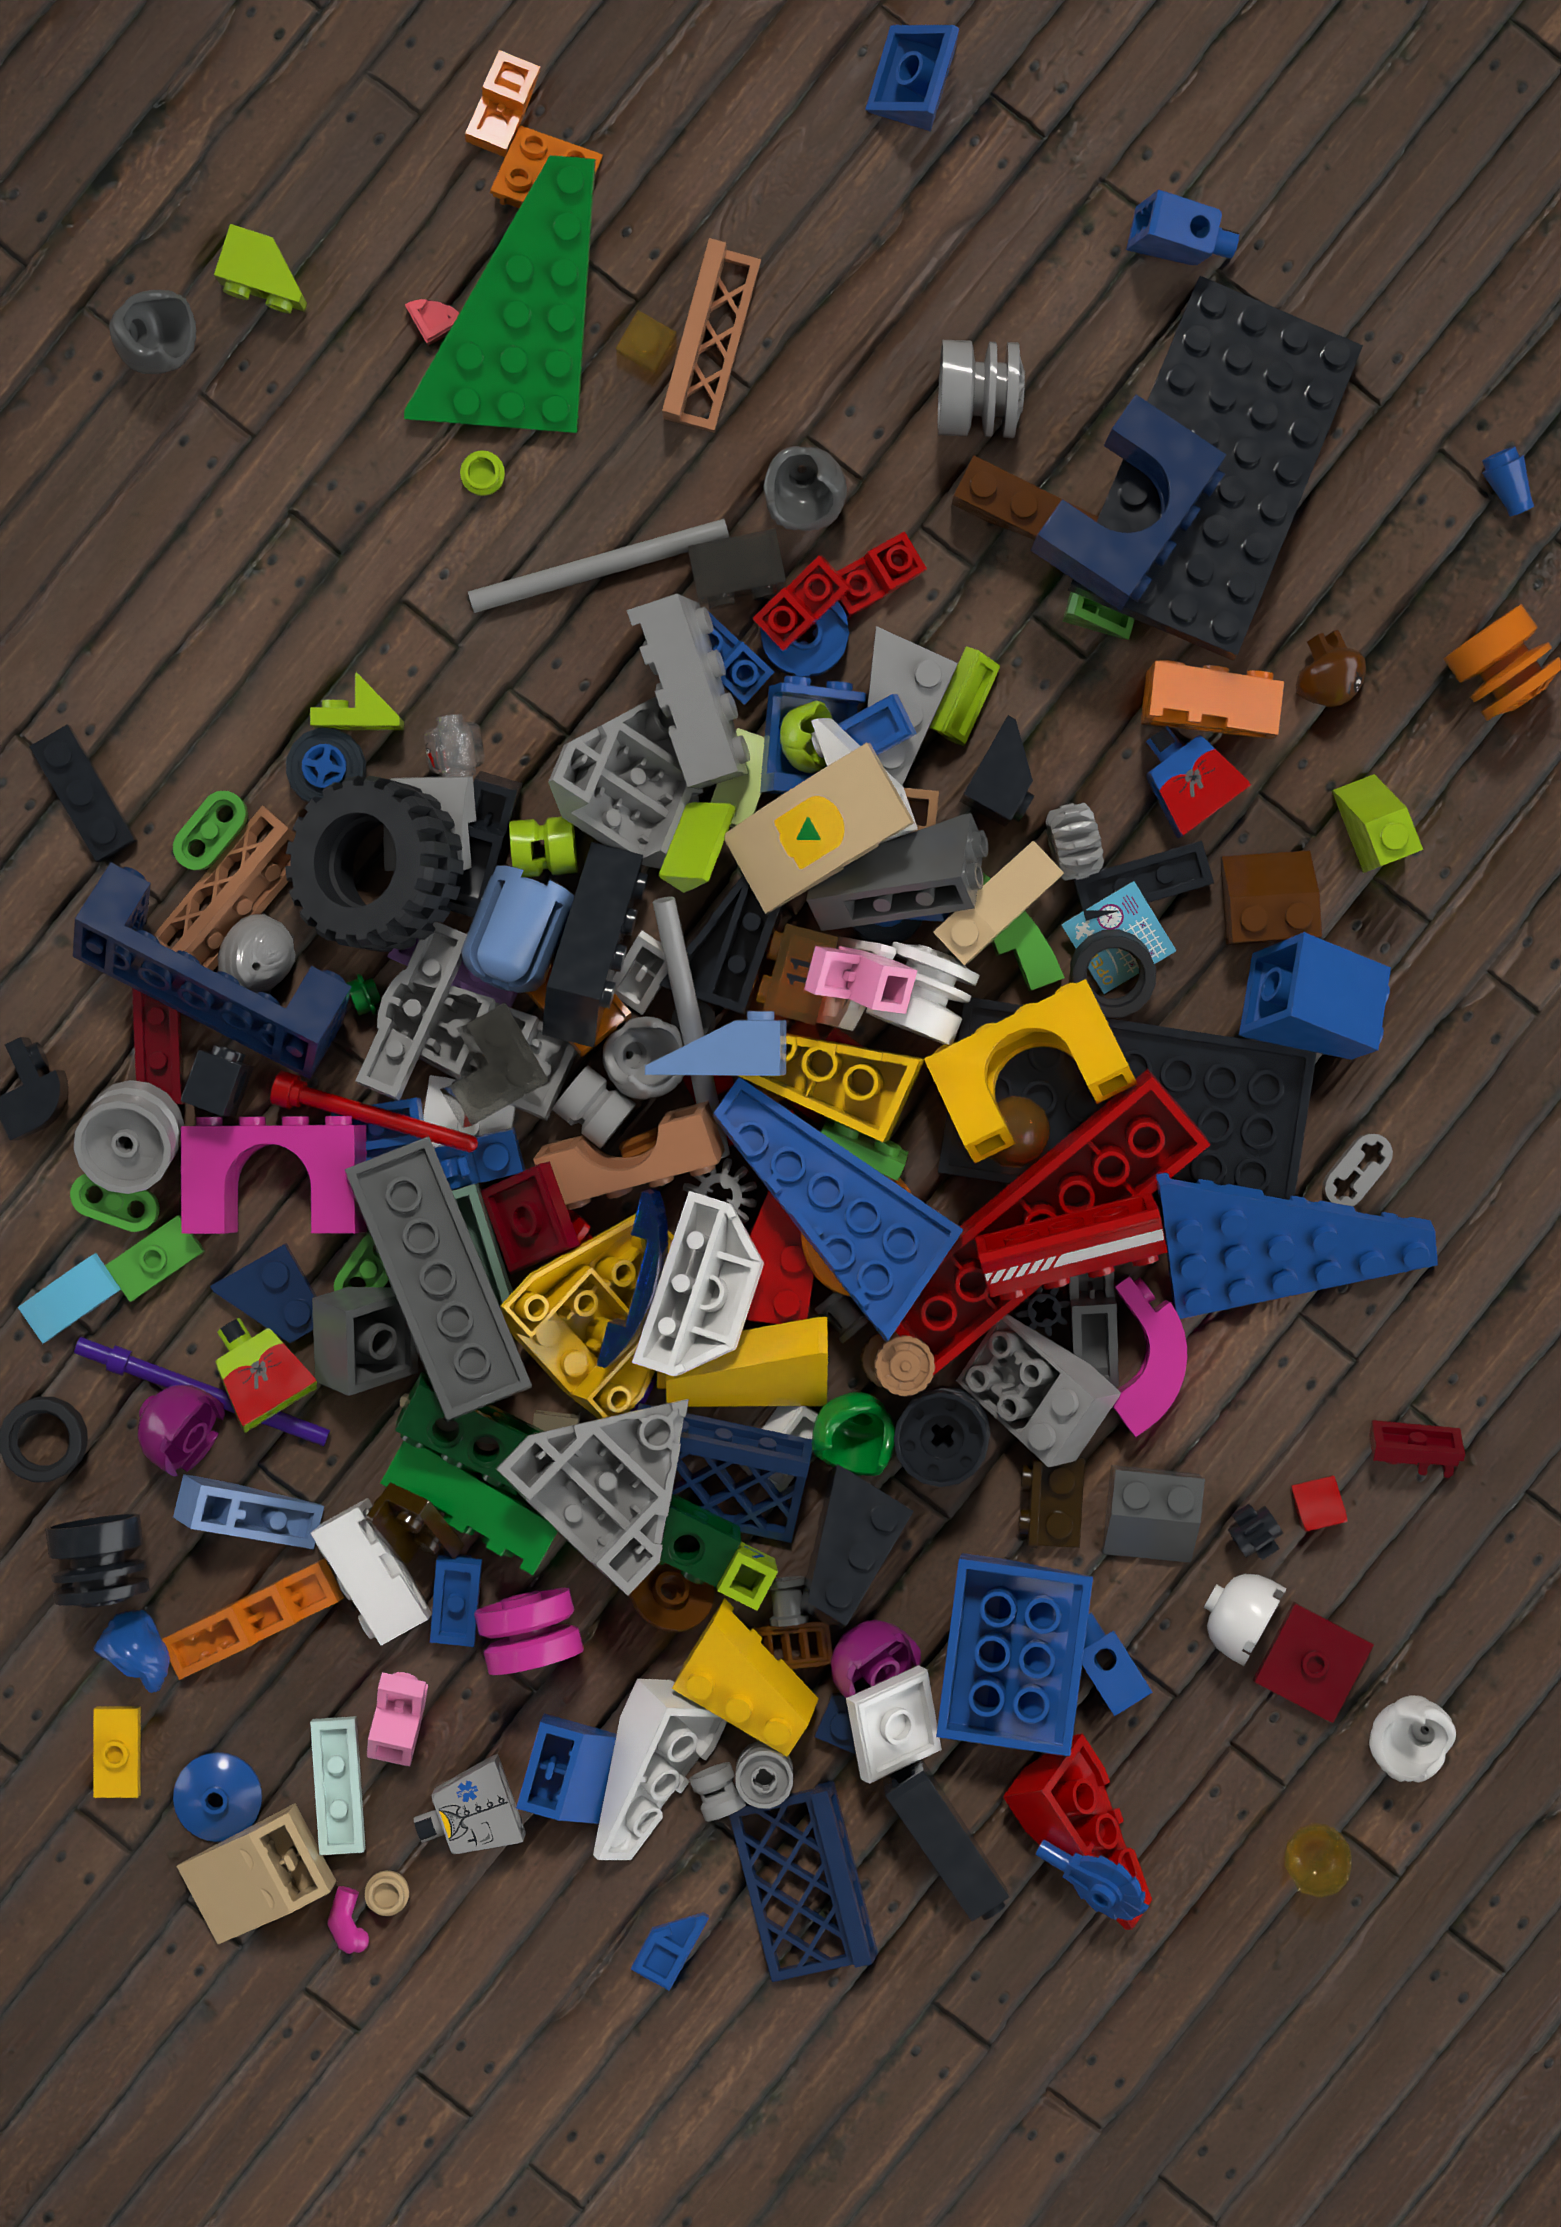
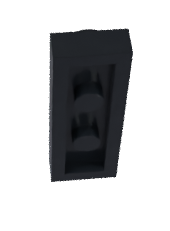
M67 724L29 746L96 862L100 863L137 841L70 725Z
M1202 841L1100 870L1099 873L1089 875L1088 878L1072 879L1081 911H1084L1086 921L1121 911L1086 909L1133 881L1147 903L1214 884Z

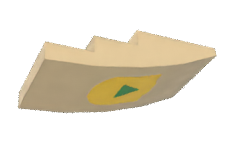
M865 743L726 832L724 838L765 914H768L844 869V866L879 847L878 844L915 822L872 745Z

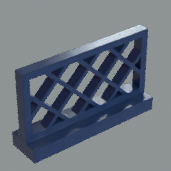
M639 1403L637 1410L654 1406ZM686 1413V1417L683 1420L679 1443L681 1446L676 1468L684 1479L674 1483L672 1494H677L691 1487L701 1500V1502L695 1505L740 1526L742 1533L792 1543L810 1465L812 1439ZM689 1454L704 1457L709 1465L692 1474L681 1458ZM735 1463L747 1466L753 1474L736 1483L725 1468ZM716 1473L727 1488L710 1496L699 1481ZM775 1473L797 1476L795 1484L779 1492L768 1477ZM760 1482L771 1497L753 1505L743 1490ZM734 1496L745 1511L735 1516L724 1514L717 1504ZM792 1497L791 1505H789L786 1500ZM778 1505L787 1517L786 1526L767 1523L761 1513Z
M834 1781L818 1784L814 1789L791 1793L780 1805L770 1809L756 1808L746 1804L739 1811L730 1814L729 1817L772 1982L854 1965L855 1968L871 1965L878 1954ZM803 1802L807 1803L811 1821L804 1833L781 1819L788 1806ZM776 1808H781L777 1816L768 1811ZM757 1813L772 1822L761 1842L745 1832L741 1816ZM776 1826L799 1839L788 1859L766 1845ZM812 1827L816 1840L808 1836ZM803 1843L820 1853L822 1864L815 1875L792 1862ZM749 1845L757 1849L753 1856H751ZM761 1852L783 1865L773 1884L756 1875L754 1863ZM787 1869L810 1882L800 1901L777 1888ZM823 1870L826 1876L827 1883L819 1879ZM814 1886L831 1896L833 1907L826 1918L803 1905ZM760 1888L768 1892L764 1900ZM772 1895L794 1908L784 1928L767 1917L765 1906ZM798 1912L821 1925L811 1944L788 1931ZM834 1913L836 1915L838 1926L830 1922ZM825 1929L842 1939L845 1954L829 1957L815 1948ZM771 1931L779 1935L775 1943ZM783 1938L805 1951L799 1964L780 1968L776 1949ZM809 1955L817 1959L816 1961L806 1962Z

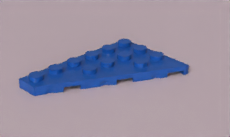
M1168 1173L1156 1174L1162 1225L1168 1251L1166 1255L1173 1307L1180 1319L1438 1265L1436 1234L1431 1220L1415 1217L1401 1218L1396 1214L1382 1212L1380 1216L1356 1212L1354 1206L1326 1201L1311 1202L1303 1197L1292 1195L1289 1200L1264 1196L1263 1191L1259 1189L1231 1184L1220 1186L1213 1181L1198 1179L1197 1183L1170 1179Z

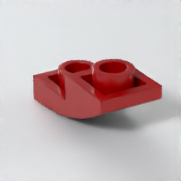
M905 531L871 549L862 558L837 571L852 587L838 601L844 609L847 619L927 570Z
M819 555L752 619L785 651L852 587L822 555Z

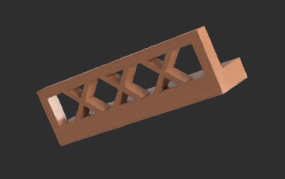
M711 238L708 240L662 409L663 419L713 433H715L761 264V259L727 250L726 242ZM724 262L749 268L745 284L730 293L720 278ZM719 287L723 297L714 301L717 288ZM742 294L739 308H737L733 299ZM728 303L736 317L735 323L732 328L717 336L709 322L710 313ZM707 329L712 339L702 344ZM731 337L726 352L721 342ZM716 345L724 359L723 367L720 371L705 378L697 364L699 354ZM695 372L701 382L691 387ZM719 379L716 393L714 394L710 384ZM705 388L713 402L709 419L684 413L687 398Z
M262 805L153 936L158 939L160 944L171 949L167 943L179 929L184 928L183 936L171 950L175 952L179 950L185 951L193 955L200 965L213 971L218 966V953L222 941L230 929L241 919L249 915L261 914L288 883L286 881L285 866H290L291 855H287L286 851L288 841L293 842L296 833ZM270 823L274 828L262 842L256 843L257 836ZM241 861L239 870L233 876L228 877L229 869L235 862ZM208 895H212V902L205 910L199 911L202 901Z

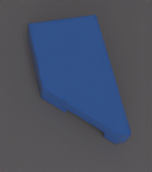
M702 1912L652 1927L631 1965V1970L670 1991L705 1927L709 1915Z

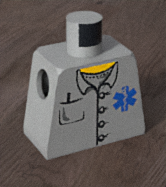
M498 1754L485 1759L436 1787L431 1795L436 1810L414 1817L415 1828L422 1843L445 1835L452 1854L518 1844L523 1842L526 1835Z

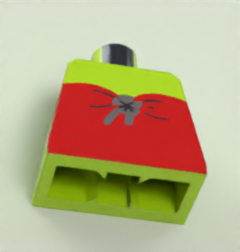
M237 1318L218 1330L217 1333L229 1352L215 1361L216 1367L244 1433L317 1389V1381L314 1376L270 1328L252 1337L241 1319Z

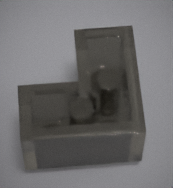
M502 1003L457 1028L478 1068L440 1090L461 1128L473 1126L548 1083L549 1080L506 1003Z

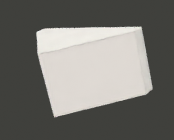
M641 931L625 957L621 972H616L612 982H616L614 993L617 997L642 1015L661 989L659 984L668 974L662 943Z

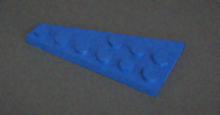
M739 1077L713 1113V1118L887 1343L964 1229Z

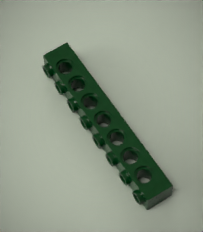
M423 1371L420 1373L401 1409L395 1431L401 1434L400 1437L406 1443L417 1448L427 1446L441 1453L442 1459L458 1468H464L466 1465L480 1472L481 1477L485 1481L500 1488L505 1487V1485L511 1488L513 1486L496 1468L528 1435L545 1432L491 1404L454 1419L458 1427L453 1431H443L436 1426L435 1421L444 1417L429 1377ZM482 1437H490L496 1440L499 1446L494 1450L485 1451L480 1449L475 1442ZM672 1494L669 1513L666 1516L660 1562L657 1565L667 1563L680 1569V1573L693 1583L702 1585L706 1582L717 1587L741 1543L740 1526ZM682 1535H691L698 1540L694 1546L689 1548L681 1547L675 1541Z

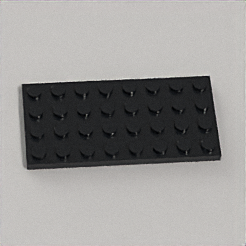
M1199 276L1147 402L1225 453L1226 457L1219 467V470L1225 473L1210 497L1202 493L1196 501L1195 505L1201 508L1188 530L1186 532L1180 528L1176 530L1170 540L1177 545L1164 565L1161 567L1154 562L1146 575L1153 580L1138 602L1130 598L1120 611L1074 579H1072L1068 591L1234 661L1238 656L1363 345ZM1122 459L1096 522L1116 532H1138L1149 528L1160 519L1161 500L1158 490L1151 479Z
M971 997L969 1003H963L962 1021L959 1027L957 1042L973 1035L979 1027L985 1024L997 1023L1013 1015L1023 1005ZM1105 1018L1135 1079L1145 1070L1149 1069L1210 1143L1208 1148L1170 1179L1197 1183L1198 1179L1213 1181L1220 1186L1231 1184L1262 1190L1264 1196L1289 1200L1291 1195L1295 1196L1317 1052L1267 1042ZM1045 1046L1026 1049L1016 1054L1004 1065L998 1075L995 1086L997 1105L1015 1144L974 1163L947 1110L938 1173L1011 1184L1114 1096L1097 1104L1077 1063L1064 1051ZM1157 1189L1152 1193V1196L1157 1206H1160Z

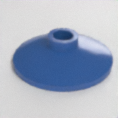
M214 1752L199 1756L191 1761L177 1778L173 1792L175 1812L183 1826L193 1835L207 1841H224L252 1826L258 1817L262 1805V1788L259 1778L248 1763L235 1755ZM213 1792L220 1794L223 1798V1805L212 1807L208 1803V1795Z

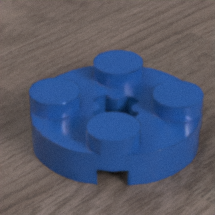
M837 602L814 624L816 626V629L813 631L815 640L810 644L805 640L800 643L795 641L783 651L761 628L763 650L770 662L786 674L806 678L821 675L832 669L844 655L849 638L847 616L840 603Z

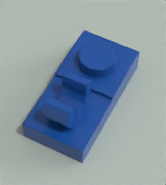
M514 1127L475 1136L478 1140V1147L473 1152H465L444 1145L434 1146L451 1189L511 1176L525 1171Z
M458 1554L455 1559L446 1555H438L435 1570L430 1643L475 1646L477 1624L474 1612L479 1609L482 1559L471 1558V1555Z

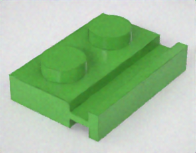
M826 1118L821 1133L881 1174L894 1180H899L907 1160L908 1151L890 1140L881 1142L831 1118Z

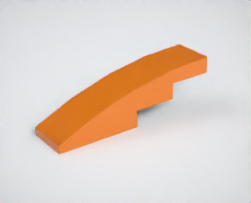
M324 1558L162 1638V1641L166 1644L169 1651L170 1663L178 1679L181 1680L296 1624L301 1619L323 1610L345 1597Z

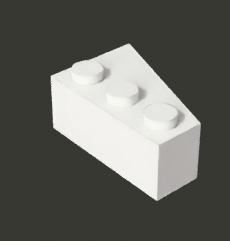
M366 1498L321 1523L311 1532V1535L316 1541L323 1557L329 1562L336 1573L342 1592L348 1600H353L361 1613L358 1619L366 1635L370 1639L376 1637L379 1644L383 1645L427 1621L432 1613L405 1564L395 1557L366 1521V1515L372 1507L370 1500Z

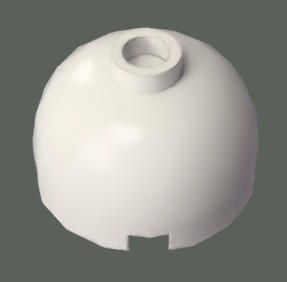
M1243 1574L1234 1577L1226 1585L1225 1589L1216 1584L1204 1606L1205 1609L1211 1612L1207 1629L1209 1638L1216 1648L1230 1659L1244 1666L1250 1655L1242 1650L1244 1649L1249 1653L1252 1652L1280 1602L1275 1597L1281 1599L1287 1588L1257 1574Z

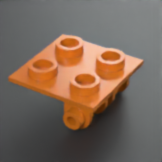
M519 125L490 193L493 194V197L500 199V204H509L520 208L550 155L596 159V174L603 154Z

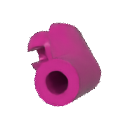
M338 1886L328 1918V1927L340 1950L348 1954L363 1952L368 1946L369 1936L362 1928H357L352 1919L359 1892L349 1887Z

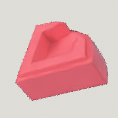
M419 299L405 304L407 311L428 346L447 336L459 315V312L453 307L438 301Z

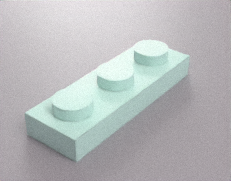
M357 1716L312 1719L310 1725L319 1855L362 1853L365 1851L366 1846Z

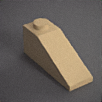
M1033 840L983 885L982 889L977 891L975 909L955 911L933 933L963 965H967L1052 886L1064 872Z

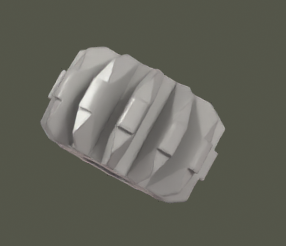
M1074 803L1066 804L1058 809L1051 810L1045 821L1047 826L1046 833L1052 859L1064 872L1061 877L1064 880H1079L1088 878L1091 874L1099 873L1104 863L1102 856L1104 852L1094 813L1085 803L1076 805Z
M726 1158L723 1162L722 1173H717L715 1168L709 1172L710 1175L708 1177L704 1174L694 1176L702 1182L700 1186L684 1183V1191H691L707 1196V1192H713L710 1186L720 1182L723 1189L731 1188L733 1199L727 1198V1202L733 1205L743 1223H746L749 1217L739 1209L740 1204L748 1207H756L757 1200L742 1197V1192L752 1191L757 1188L756 1182H748L740 1186L738 1181L746 1175L748 1169L742 1166L734 1177L729 1175L732 1166V1159Z

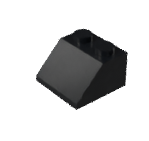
M1009 715L1006 717L959 801L1004 827L1008 825L1011 819L1019 822L1035 796L1028 792L1033 779L1015 718Z

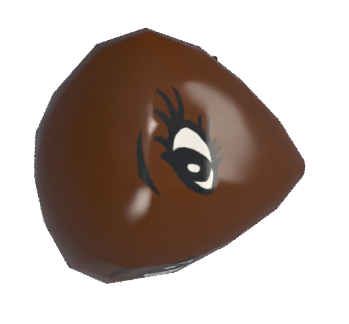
M1339 630L1332 631L1327 636L1324 633L1317 634L1307 641L1315 662L1299 671L1296 692L1303 699L1315 704L1328 707L1342 705L1351 700L1363 684L1366 674L1365 658L1360 652L1346 647Z

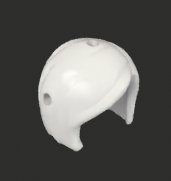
M1410 1695L1400 1698L1379 1713L1373 1722L1369 1746L1377 1764L1391 1778L1399 1782L1415 1781L1420 1783L1432 1777L1442 1767L1446 1753L1455 1742L1456 1729L1450 1716L1437 1704L1422 1696ZM1423 1726L1428 1727L1429 1731H1426Z

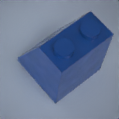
M1305 932L1252 953L1239 1035L1249 1039L1351 1060L1378 1051L1384 1033L1382 1024L1385 1004L1390 994L1388 984L1391 967Z

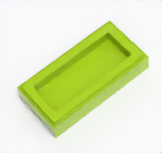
M966 646L929 728L951 742L964 746L996 678L1000 665L979 650Z

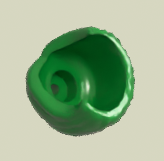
M852 1392L835 1397L822 1407L816 1417L811 1443L813 1453L818 1459H821L833 1468L839 1464L858 1476L881 1475L889 1464L895 1446L894 1436L896 1428L894 1420L884 1404L869 1394Z

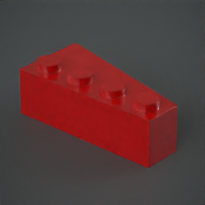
M768 1191L750 1234V1238L760 1254L764 1266L746 1320L772 1324L804 1320L808 1318L814 1274L804 1255L801 1231L772 1193Z

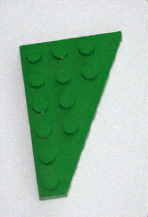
M553 155L548 157L404 410V419L578 433L596 159Z

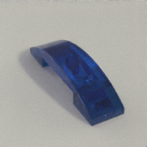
M649 1189L641 1193L631 1235L648 1241L627 1321L617 1318L609 1321L607 1324L597 1366L603 1368L615 1364L626 1354L641 1335L668 1256L667 1217L661 1193L657 1190Z

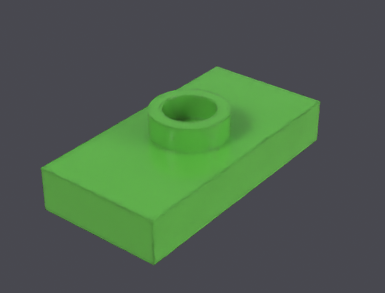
M177 1215L106 1264L105 1267L127 1299L132 1302L204 1253L205 1250L194 1234H182L181 1215Z

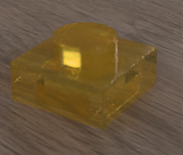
M637 310L618 343L616 352L655 374L675 340L677 333Z

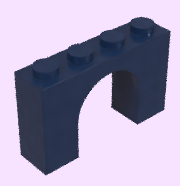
M1138 395L1133 397L1112 427L1104 447L1142 471L1151 479L1158 490L1161 500L1160 519L1142 531L1132 533L1116 532L1100 525L1062 499L1038 533L1031 548L1032 552L1120 611L1130 598L1136 602L1139 601L1153 580L1146 575L1154 562L1161 567L1164 565L1177 545L1170 540L1178 528L1185 532L1188 530L1201 508L1195 505L1196 501L1202 493L1210 497L1225 473L1219 470L1226 457L1225 453Z

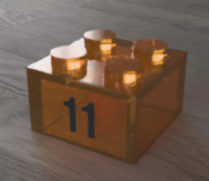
M790 924L785 925L784 933L775 931L768 959L776 961L772 977L763 975L756 1000L764 1004L763 1011H774L775 1017L815 1027L823 996L814 995L804 990L815 946L836 949L838 937Z

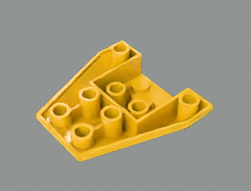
M649 1208L643 1209L530 1273L500 1305L512 1336L567 1395L598 1419L630 1412L643 1398L656 1371L632 1363L674 1236Z

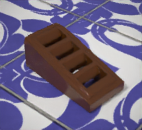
M810 1618L807 1623L793 1626L777 1627L766 1624L747 1627L749 1630L753 1628L760 1636H763L764 1647L774 1657L772 1635H781L784 1658H777V1660L782 1659L790 1669L831 1665L830 1661L833 1651L830 1629L827 1624L817 1618ZM816 1631L819 1653L810 1654L807 1632ZM798 1633L801 1655L792 1656L789 1634Z

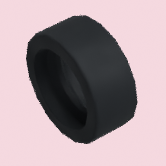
M1120 929L1101 930L1088 936L1076 948L1070 962L1071 983H1078L1084 979L1087 980V968L1091 959L1103 950L1119 948L1129 952L1136 959L1139 966V978L1136 986L1127 995L1112 999L1099 996L1092 990L1105 1018L1125 1017L1138 1011L1150 999L1156 985V967L1147 946L1135 935Z
M36 1397L15 1406L4 1418L0 1428V1454L5 1465L16 1476L31 1482H51L70 1473L82 1461L88 1446L87 1427L81 1413L69 1402L56 1397ZM37 1413H48L58 1417L65 1424L69 1433V1446L66 1454L58 1462L51 1465H37L29 1462L22 1455L18 1447L17 1434L22 1423L28 1417Z

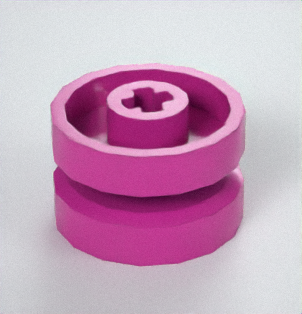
M555 1588L515 1595L484 1606L474 1612L480 1636L486 1638L506 1637L491 1643L484 1651L489 1675H504L539 1668L560 1662L583 1652L584 1647L579 1627L571 1624L553 1625L569 1618L574 1612L569 1588Z

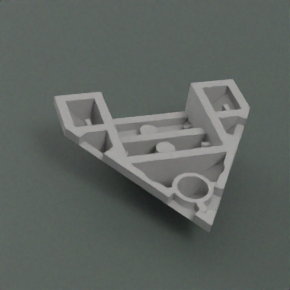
M657 697L640 704L565 744L548 783L562 818L606 846L642 854V865L661 869L685 806L688 803L699 802L698 795L703 793V789L698 790L687 787L668 732L669 727L674 726L675 722L673 717L667 718L662 708L659 706Z
M689 1399L528 1435L496 1468L539 1514L626 1595H629L660 1562L666 1516L669 1513L681 1446L679 1444Z

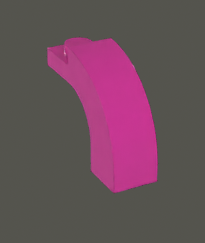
M1125 1274L1114 1282V1289L1142 1328L1145 1338V1355L1137 1373L1127 1383L1118 1388L1121 1395L1113 1405V1409L1129 1431L1137 1437L1156 1423L1168 1411L1176 1399L1186 1372L1187 1343L1181 1320L1171 1302L1165 1300L1153 1309L1149 1303L1156 1298L1140 1277L1133 1282L1131 1277Z

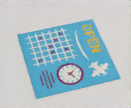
M1134 881L1086 909L1116 910L1118 912L1086 921L1083 911L1061 924L1075 948L1088 936L1101 930L1120 929L1135 935L1147 946L1154 964L1176 952L1175 947ZM1109 948L1097 953L1091 959L1088 966L1089 971L1104 994L1139 974V966L1136 959L1129 952L1119 948Z

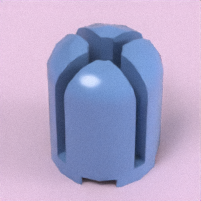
M496 866L494 874L490 876L461 948L462 961L474 976L496 988L517 993L536 991L547 978L559 948L575 896L549 880L546 886L536 880L521 877L524 871L522 869L510 866Z

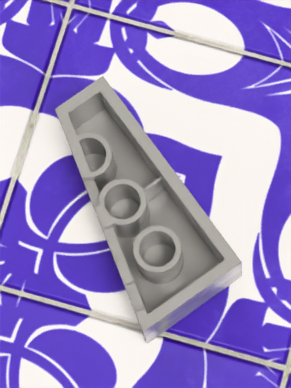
M674 594L627 610L631 625L640 623L646 638L644 645L639 647L645 665L649 664L652 672L659 676L661 683L656 685L655 691L659 706L667 718L673 717L675 725L670 726L668 732L687 787L699 790L748 774L745 762L750 761L749 749L742 735L737 736L733 719L738 718V712L731 693H725L721 676L726 674L725 666L717 649L713 650L708 634L713 632V624L706 607H700L698 602L682 595Z

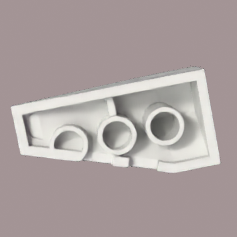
M637 1678L622 1711L593 1852L597 1860H631L663 1818L662 1811L660 1810L675 1790L682 1793L690 1782L685 1776L699 1757L707 1760L715 1749L727 1721L673 1690L672 1687L675 1682L671 1680Z

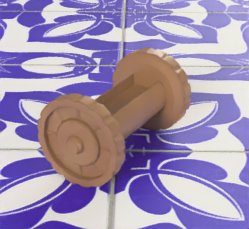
M877 1332L876 1335L868 1339V1342L865 1343L862 1349L861 1366L863 1372L866 1373V1377L875 1385L884 1387L895 1395H915L919 1391L924 1390L933 1378V1372L935 1371L933 1354L925 1343H922L921 1340L915 1337L912 1338L906 1335L900 1337L894 1332L886 1343Z

